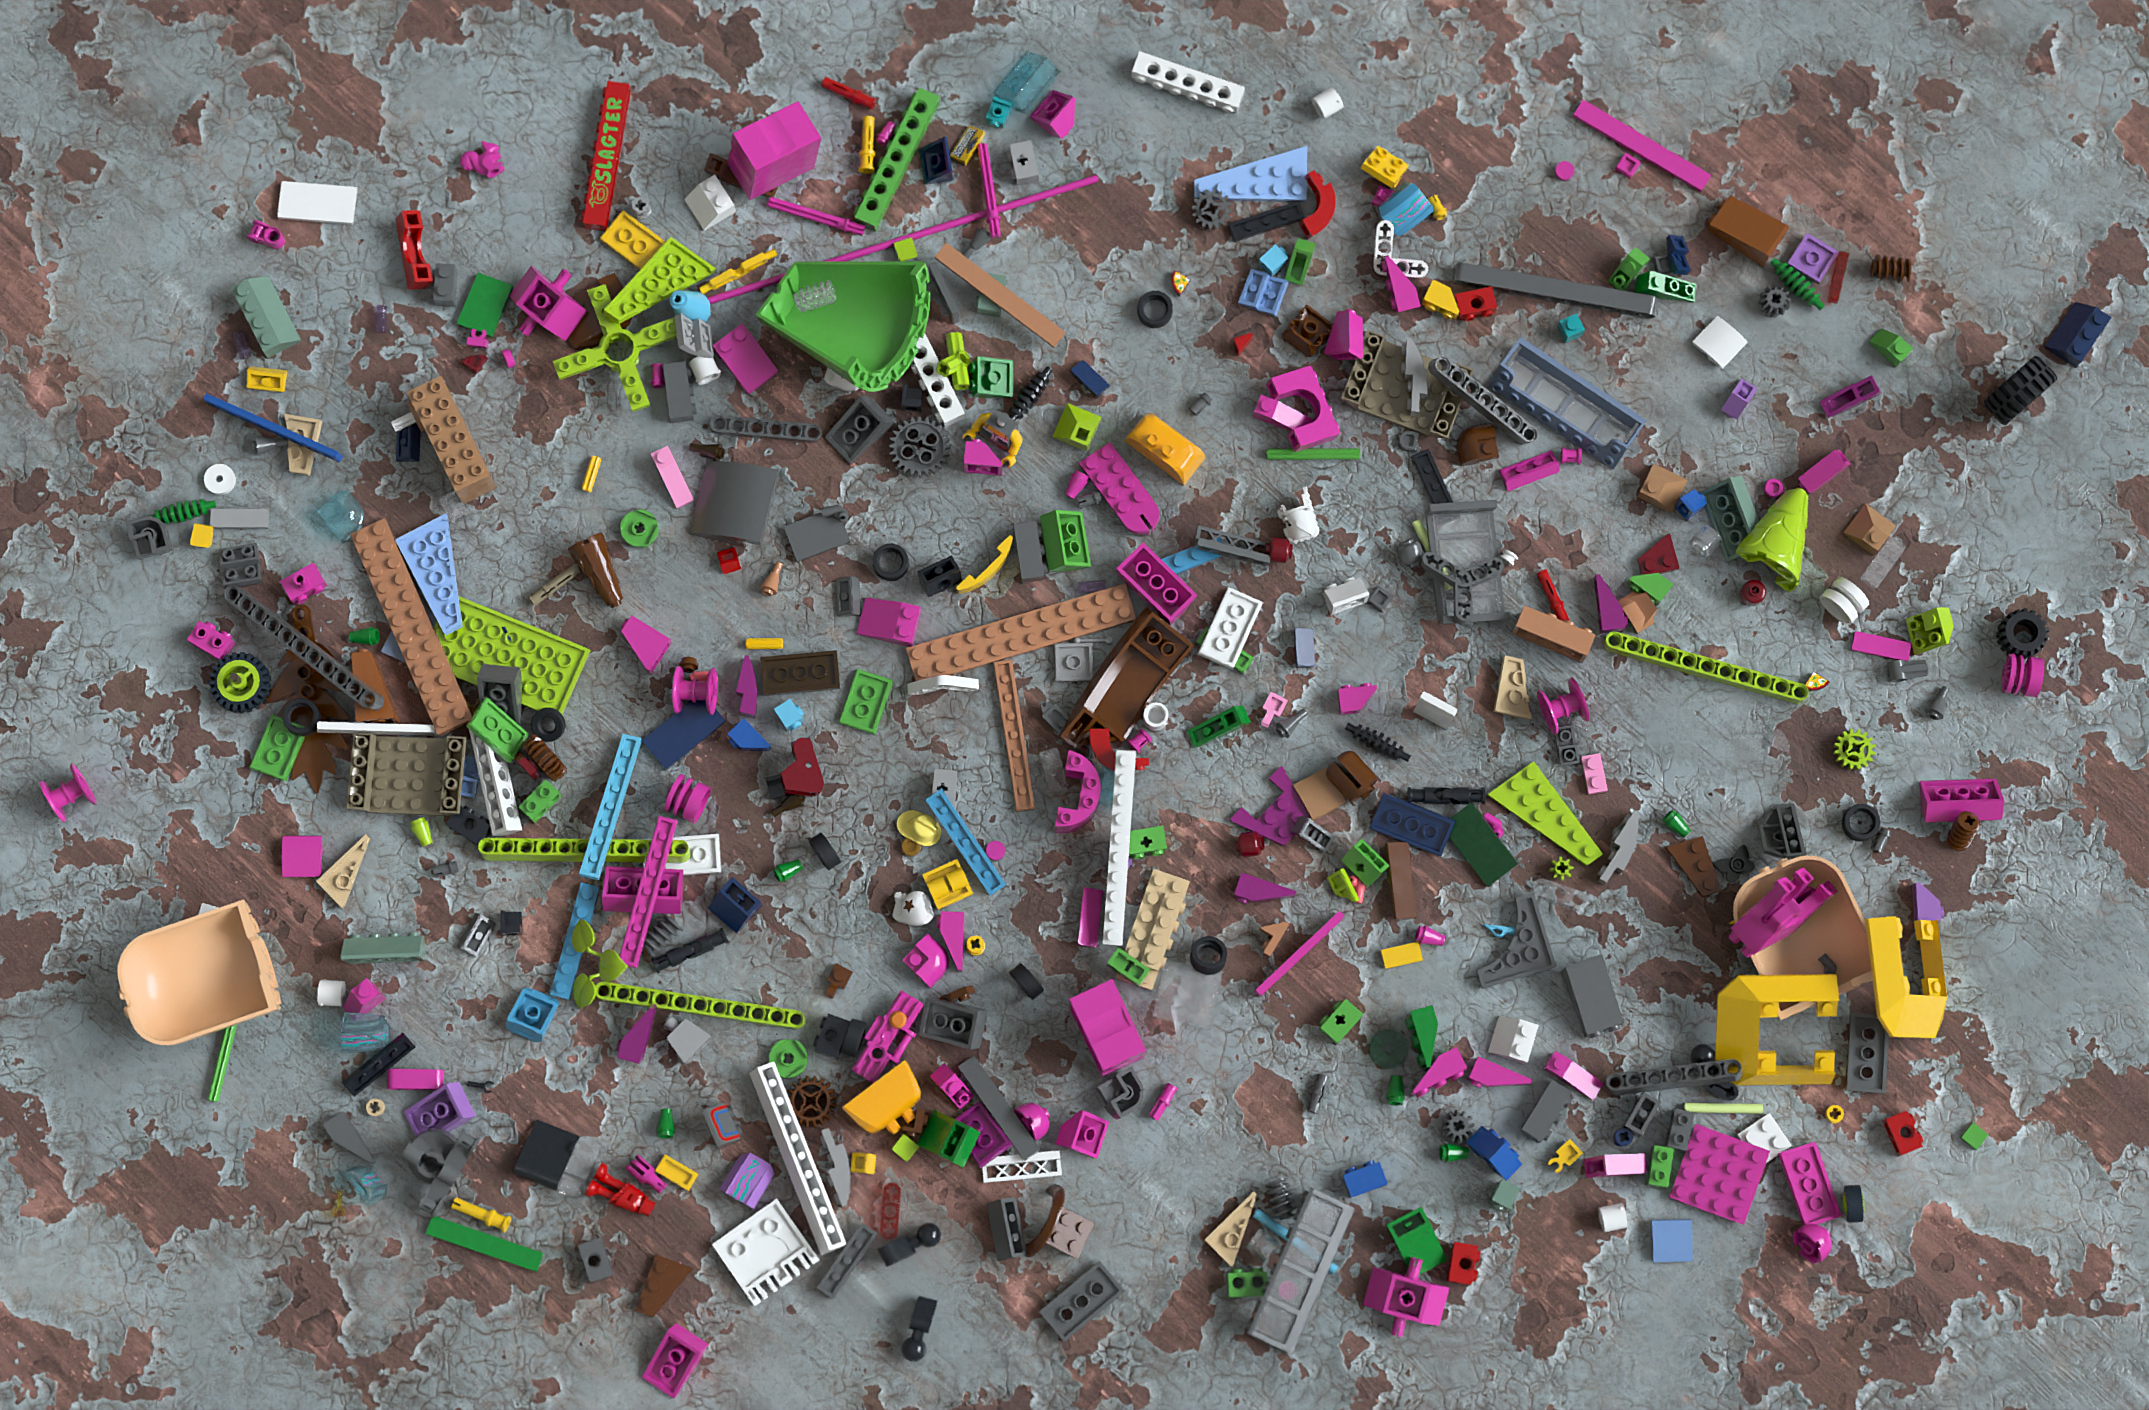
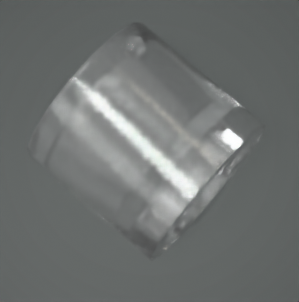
M1704 525L1689 541V544L1700 556L1708 558L1723 540L1713 528Z
M1259 1228L1245 1249L1265 1262L1279 1242Z

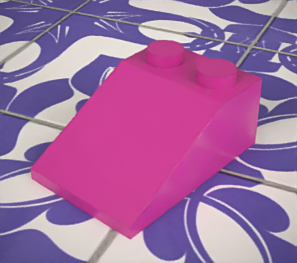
M743 323L712 346L715 354L748 394L779 372Z
M865 598L856 634L912 647L921 615V607L897 601Z
M674 1324L666 1332L642 1378L675 1399L701 1360L709 1344L679 1324Z

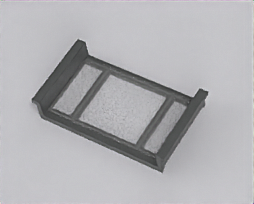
M1497 500L1429 504V510L1425 512L1429 552L1436 553L1462 570L1493 557L1499 558L1493 510L1497 508ZM1492 564V566H1491L1490 569H1492V568L1498 569V566H1493V564ZM1442 568V569H1441V571H1442L1443 574H1445V575H1450V574H1451L1450 569H1448V568ZM1474 571V575L1476 577H1483V573L1481 571ZM1501 574L1472 587L1473 615L1469 623L1510 620V612H1505ZM1432 575L1437 623L1443 625L1458 624L1454 620L1453 587ZM1462 578V580H1460V583L1463 584L1465 582V579ZM1458 595V599L1461 602L1468 601L1465 595ZM1462 608V612L1460 614L1462 615V618H1466V616H1464L1465 608Z

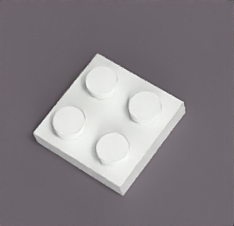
M1770 1113L1737 1134L1739 1140L1769 1150L1767 1162L1776 1157L1778 1153L1792 1146Z

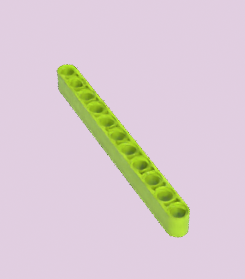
M1610 632L1603 641L1604 648L1615 654L1790 703H1802L1809 693L1808 688L1798 682L1623 633ZM1609 638H1614V639H1616L1617 642H1618V645H1616V646L1610 645L1608 639H1609ZM1633 643L1636 646V650L1630 651L1627 648V644ZM1651 648L1655 655L1648 656L1646 649ZM1664 654H1671L1673 661H1667L1664 658ZM1683 659H1689L1692 663L1691 666H1685ZM1701 664H1707L1710 667V671H1703ZM1720 669L1727 670L1728 677H1723L1720 674ZM1738 675H1745L1747 682H1741ZM1757 680H1763L1766 684L1765 687L1758 686ZM1777 684L1783 686V693L1776 690L1775 686ZM1794 690H1800L1803 697H1796Z
M484 838L479 842L478 850L482 858L487 861L583 862L585 853L580 851L583 848H587L590 839ZM611 839L605 862L645 863L652 840ZM683 840L672 841L667 863H684L689 860L691 853L687 842ZM486 847H492L491 851L484 852ZM506 847L512 848L509 852H503ZM526 847L531 848L529 852H522ZM546 847L550 848L546 853L541 852ZM563 848H570L568 852L561 853ZM622 848L628 849L623 854L619 853V850ZM642 848L647 849V851L643 854L638 853V851ZM679 849L686 850L683 854L676 853Z
M600 982L595 986L596 996L605 1002L650 1008L653 1004H657L659 996L664 995L667 997L666 1003L663 1005L657 1004L656 1009L794 1030L803 1028L806 1023L803 1013L798 1010L609 982ZM602 987L609 988V993L606 996H600L599 994ZM627 990V998L619 999V992ZM643 992L647 993V1000L639 1002L638 995ZM680 998L686 1000V1004L682 1008L676 1006V1001ZM699 1001L705 1002V1008L701 1011L695 1009V1005ZM717 1004L724 1005L725 1009L722 1013H715L714 1008ZM736 1007L744 1009L741 1016L734 1015L733 1011ZM755 1010L763 1011V1016L760 1019L753 1018ZM776 1012L782 1014V1019L779 1022L772 1020V1015ZM795 1015H799L802 1018L801 1023L798 1025L791 1023V1019Z

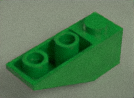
M1648 271L1637 275L1635 293L1651 295L1659 299L1694 302L1696 284Z

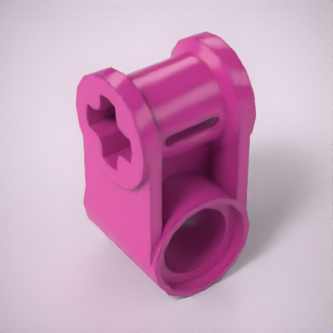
M253 220L252 223L254 225L250 233L246 235L247 239L273 249H280L284 246L285 238L279 229L261 221ZM278 235L277 240L271 241L273 236Z

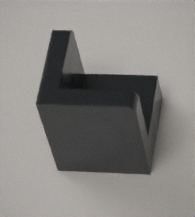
M903 384L902 410L921 412L922 389L907 388V384Z
M780 774L765 778L771 800L790 795L784 793Z
M500 910L501 934L503 936L523 935L522 912Z

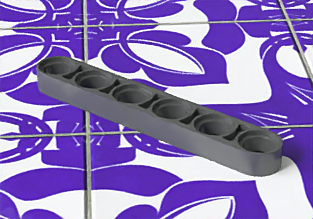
M716 415L710 421L712 431L723 435L810 443L819 441L822 436L820 427L809 423ZM722 420L724 422L723 428L715 429L713 426L714 422ZM735 422L743 424V428L740 431L733 430L732 425ZM753 424H760L762 426L761 431L754 433L751 430ZM773 425L781 428L778 434L774 435L770 432V428ZM792 427H797L799 429V434L797 436H791L789 434V429ZM816 429L818 431L817 437L810 438L807 435L808 431Z

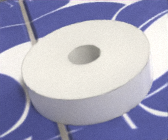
M216 464L206 471L204 483L211 493L225 495L234 488L236 477L228 466ZM219 477H223L221 482H217Z

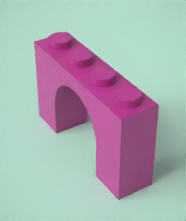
M1311 365L1272 377L1266 383L1272 399L1279 400L1289 396H1301L1309 401L1314 409L1313 423L1295 428L1288 434L1294 452L1332 441L1340 434L1339 425L1332 415V408L1327 404L1325 392L1320 388L1317 374L1313 371Z

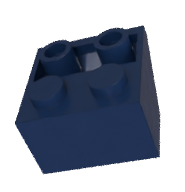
M732 877L718 892L708 909L737 934L763 905Z

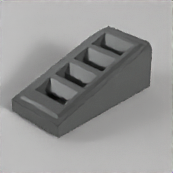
M1300 816L1292 829L1294 834L1323 853H1326L1335 836L1305 816ZM1325 835L1326 837H1325V839L1323 840L1322 844L1320 845L1319 843H1320V841L1322 840L1323 836Z

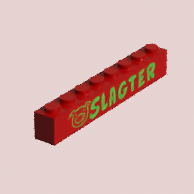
M607 81V86L603 87L602 98H604V103L600 104L599 108L601 120L596 125L598 138L593 143L595 155L590 160L592 172L587 177L589 190L584 195L585 211L581 212V222H583L585 229L606 231L608 229L631 95V87L627 83Z

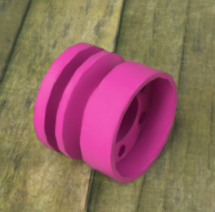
M2008 654L2002 669V692L2010 693L2011 691L2012 694L2017 695L2021 687L2023 696L2037 698L2044 677L2043 658L2028 657L2024 664L2023 655H2018L2016 658L2015 654Z
M680 774L668 791L664 811L669 813L673 809V815L677 816L683 809L682 818L695 824L707 804L711 787L699 782L693 789V779L689 778L685 782L686 776Z

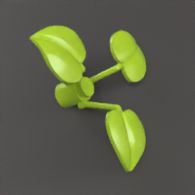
M580 919L574 928L572 945L578 953H583L586 950L588 953L600 957L599 973L589 977L586 974H580L575 979L573 997L580 1009L591 1004L595 998L596 987L594 982L591 981L593 978L600 977L604 982H611L619 977L628 967L612 949H607L602 954L590 949L595 942L593 929L584 919Z

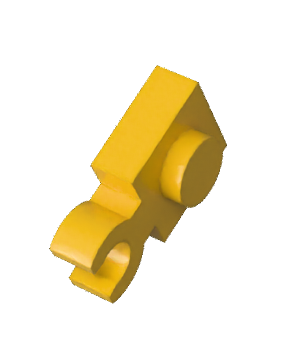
M1569 1139L1555 1152L1559 1157L1552 1158L1548 1161L1547 1165L1549 1166L1556 1162L1558 1168L1554 1172L1558 1173L1562 1170L1564 1163L1569 1167L1583 1152Z

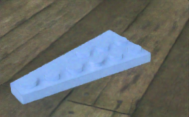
M1307 146L1195 179L1194 199L1199 200L1198 194L1205 195L1206 189L1209 193H1212V190L1215 189L1216 194L1223 191L1221 196H1228V201L1306 202L1307 181L1304 177L1307 175Z
M445 513L395 539L446 636L462 628L463 625L448 516Z

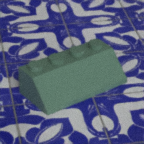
M269 276L246 279L231 287L267 358L301 342Z
M1742 476L1729 477L1701 491L1706 498L1707 504L1705 506L1726 562L1742 558L1735 553L1736 549L1759 522Z
M391 933L388 934V937H381L380 934H370L369 938H361V935H350L349 938L343 941L341 960L346 964L425 961V938L420 936V933H408V936Z

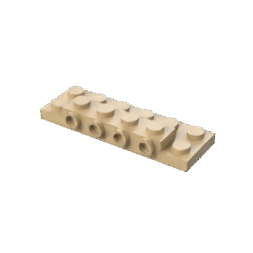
M1154 868L1125 948L1126 953L1150 969V973L1140 986L1150 991L1153 989L1159 969H1164L1167 961L1164 955L1166 950L1170 951L1173 940L1170 938L1172 932H1177L1180 922L1176 920L1179 914L1183 915L1186 906L1183 900L1190 883L1188 880ZM1116 974V979L1133 984L1120 974Z

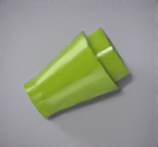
M422 817L410 822V829L422 847L433 843L428 820L426 821Z

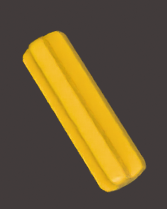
M592 455L581 487L585 492L592 491L601 463V458Z
M782 638L746 639V649L783 648Z

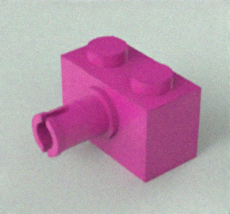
M314 562L280 581L294 605L305 602L308 599L307 597L312 594L317 595L323 592L324 588L328 586Z

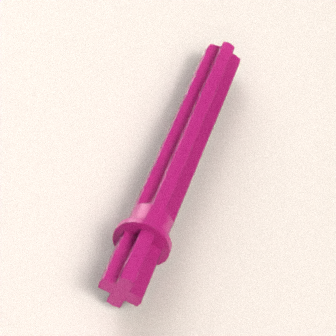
M981 143L977 147L987 208L986 223L989 224L990 236L994 239L1001 237L999 227L1001 218L998 216L988 145L987 143Z
M770 197L767 206L769 208L844 230V233L851 232L860 236L864 235L866 226L852 222L849 218L846 220L774 197Z

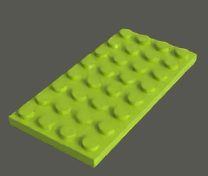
M459 596L463 627L445 636L438 621L434 626L455 677L478 687L477 676L483 664L520 667L522 677L521 705L536 711L551 707L557 709L563 715L591 650ZM502 627H505V628H506V630H507V633H506V634L504 633ZM508 635L510 636V638H511V640H512L511 644H510V642H509V640H508V638H507Z

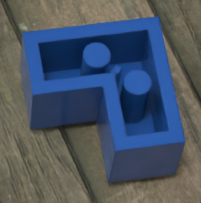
M1481 1126L1466 1143L1476 1155L1487 1162L1497 1175L1507 1181L1522 1165L1518 1159L1519 1154L1514 1149L1509 1148L1511 1144L1505 1138H1498L1499 1135L1493 1129L1487 1130Z

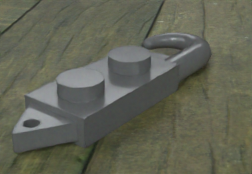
M1040 701L1041 717L1060 735L1069 717L1056 703L1051 704ZM1061 738L1067 745L1072 746V745H1070L1068 742H1066L1063 738ZM1085 745L1088 749V755L1085 758L1091 760L1094 756L1091 745Z

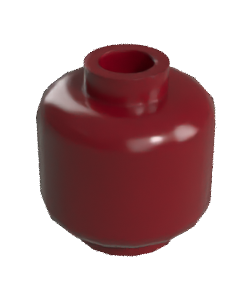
M1272 537L1270 542L1265 544L1264 554L1270 556L1271 562L1286 563L1292 557L1293 544H1290L1286 538Z
M1758 580L1747 581L1740 590L1741 601L1748 606L1759 605L1766 596V588Z
M1257 831L1241 833L1238 840L1235 841L1236 851L1240 852L1245 858L1260 855L1262 850L1265 849L1263 835H1259Z

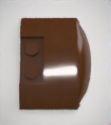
M615 273L599 279L597 283L572 297L588 310L567 338L574 350H579L578 347L593 348L599 346L604 334L587 290L605 284L612 301L624 288ZM632 317L620 323L622 329H626L630 325Z

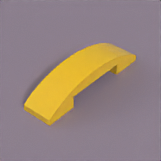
M1011 535L997 547V553L1000 556L976 579L969 574L956 587L958 594L967 593L982 586L1001 569L1012 548L1013 537Z

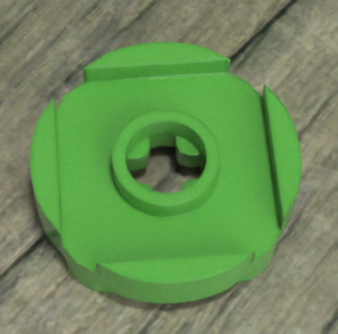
M639 509L631 513L629 512L621 521L622 537L632 547L647 548L658 536V522L649 511ZM640 524H642L643 529L645 530L643 532L636 533L637 530L635 529V526H640Z
M783 1039L771 1048L769 1063L775 1062L780 1077L785 1079L795 1078L805 1070L808 1064V1054L800 1042ZM785 1054L794 1056L791 1064L783 1062Z

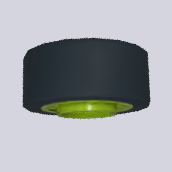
M1860 1185L1844 1186L1843 1208L1848 1223L1863 1222L1864 1197Z

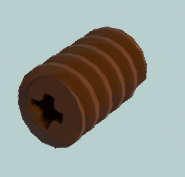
M1877 254L1871 263L1870 278L1876 273L1878 279L1884 274L1885 280L1891 275L1893 281L1896 276H1899L1901 282L1904 277L1909 282L1911 261L1909 258H1906L1903 262L1901 257L1896 261L1894 256L1888 260L1886 255L1881 259L1880 255Z
M1961 812L1948 832L1947 844L1956 851L1966 850L1979 831V818L1972 812Z

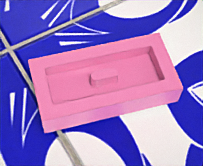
M1601 754L1581 756L1588 795L1607 792Z

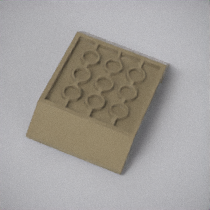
M1367 330L1363 341L1362 359H1356L1341 399L1360 412L1413 432H1418L1421 435L1448 439L1463 399L1429 372L1428 364L1433 359L1420 354L1426 372L1427 396L1426 399L1419 398L1418 416H1410V410H1407V399H1411V392L1407 391L1408 380L1404 379V373H1401V362H1405V355H1402V347L1384 341L1385 336ZM1438 362L1437 366L1441 370L1442 365ZM1456 363L1458 367L1472 377L1474 369ZM1452 373V379L1456 382V376Z
M354 733L346 809L378 814L451 816L459 814L466 737L447 736V739L386 737L376 736L373 733Z

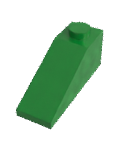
M1243 705L1233 706L1187 730V733L1194 748H1197L1250 724L1251 721Z

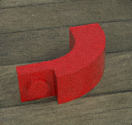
M1315 170L1309 172L1304 177L1316 197L1314 213L1299 223L1307 239L1317 235L1329 224L1336 206L1335 192L1331 182L1324 186L1322 176L1316 173Z
M1109 728L1089 729L1090 745L1095 757L1105 768L1115 772L1116 753L1110 745ZM1149 758L1135 759V770H1145V766H1149Z

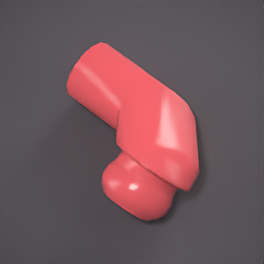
M1349 876L1359 897V901L1354 903L1362 904L1365 885L1357 876Z

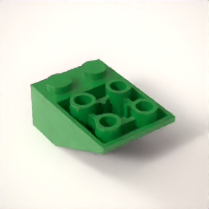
M1433 1005L1410 1011L1407 1019H1405L1408 1031H1412L1411 1043L1413 1049H1417L1419 1054L1416 1057L1419 1068L1423 1067V1071H1427L1430 1068L1438 1028Z
M934 1109L917 1145L964 1168L981 1132Z
M1422 1206L1385 1225L1407 1270L1411 1257L1416 1258V1262L1417 1258L1423 1260L1419 1275L1447 1261Z

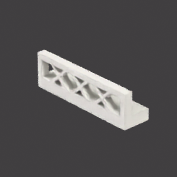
M1060 1151L1039 1152L1026 1161H1023L1020 1155L998 1156L982 1167L984 1183L1062 1176ZM1048 1161H1057V1172H1048L1043 1168ZM1033 1162L1040 1167L1035 1174H1029L1024 1170L1028 1163ZM1013 1164L1020 1169L1015 1176H1009L1005 1172V1169ZM995 1166L1001 1171L996 1178H987L986 1167ZM1003 1173L1006 1177H1000V1175Z

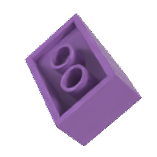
M460 1082L443 1085L404 1111L415 1136L427 1129L439 1128L450 1132L476 1117Z

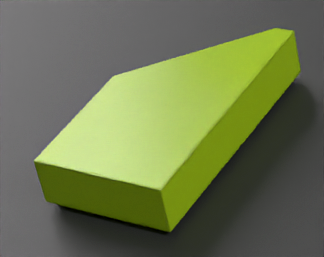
M1344 868L1327 877L1335 895L1350 899L1351 902L1359 901V897Z

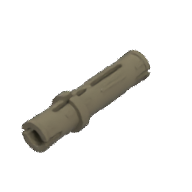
M573 563L547 584H542L539 590L528 596L529 600L536 607L547 597H552L555 591L580 574L581 571Z

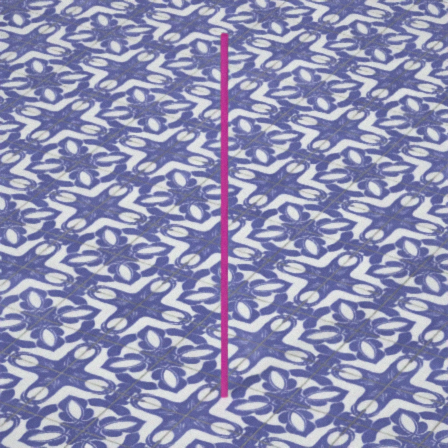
M1093 175L996 206L997 211L1001 213L1099 182L1098 177ZM987 209L821 262L850 261L894 247V242L910 237H912V240H916L987 217ZM786 273L707 297V299L710 301V304H714L779 283Z

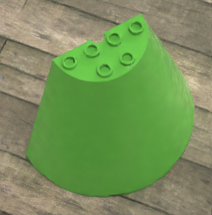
M922 261L794 262L777 284V292H772L768 296L765 303L758 310L756 317L762 324L859 389L870 392L881 391L888 388L887 384L891 381L896 382L905 373L918 352L916 344L919 337L923 338L930 309V292L926 291V283L928 284L930 281L927 266Z

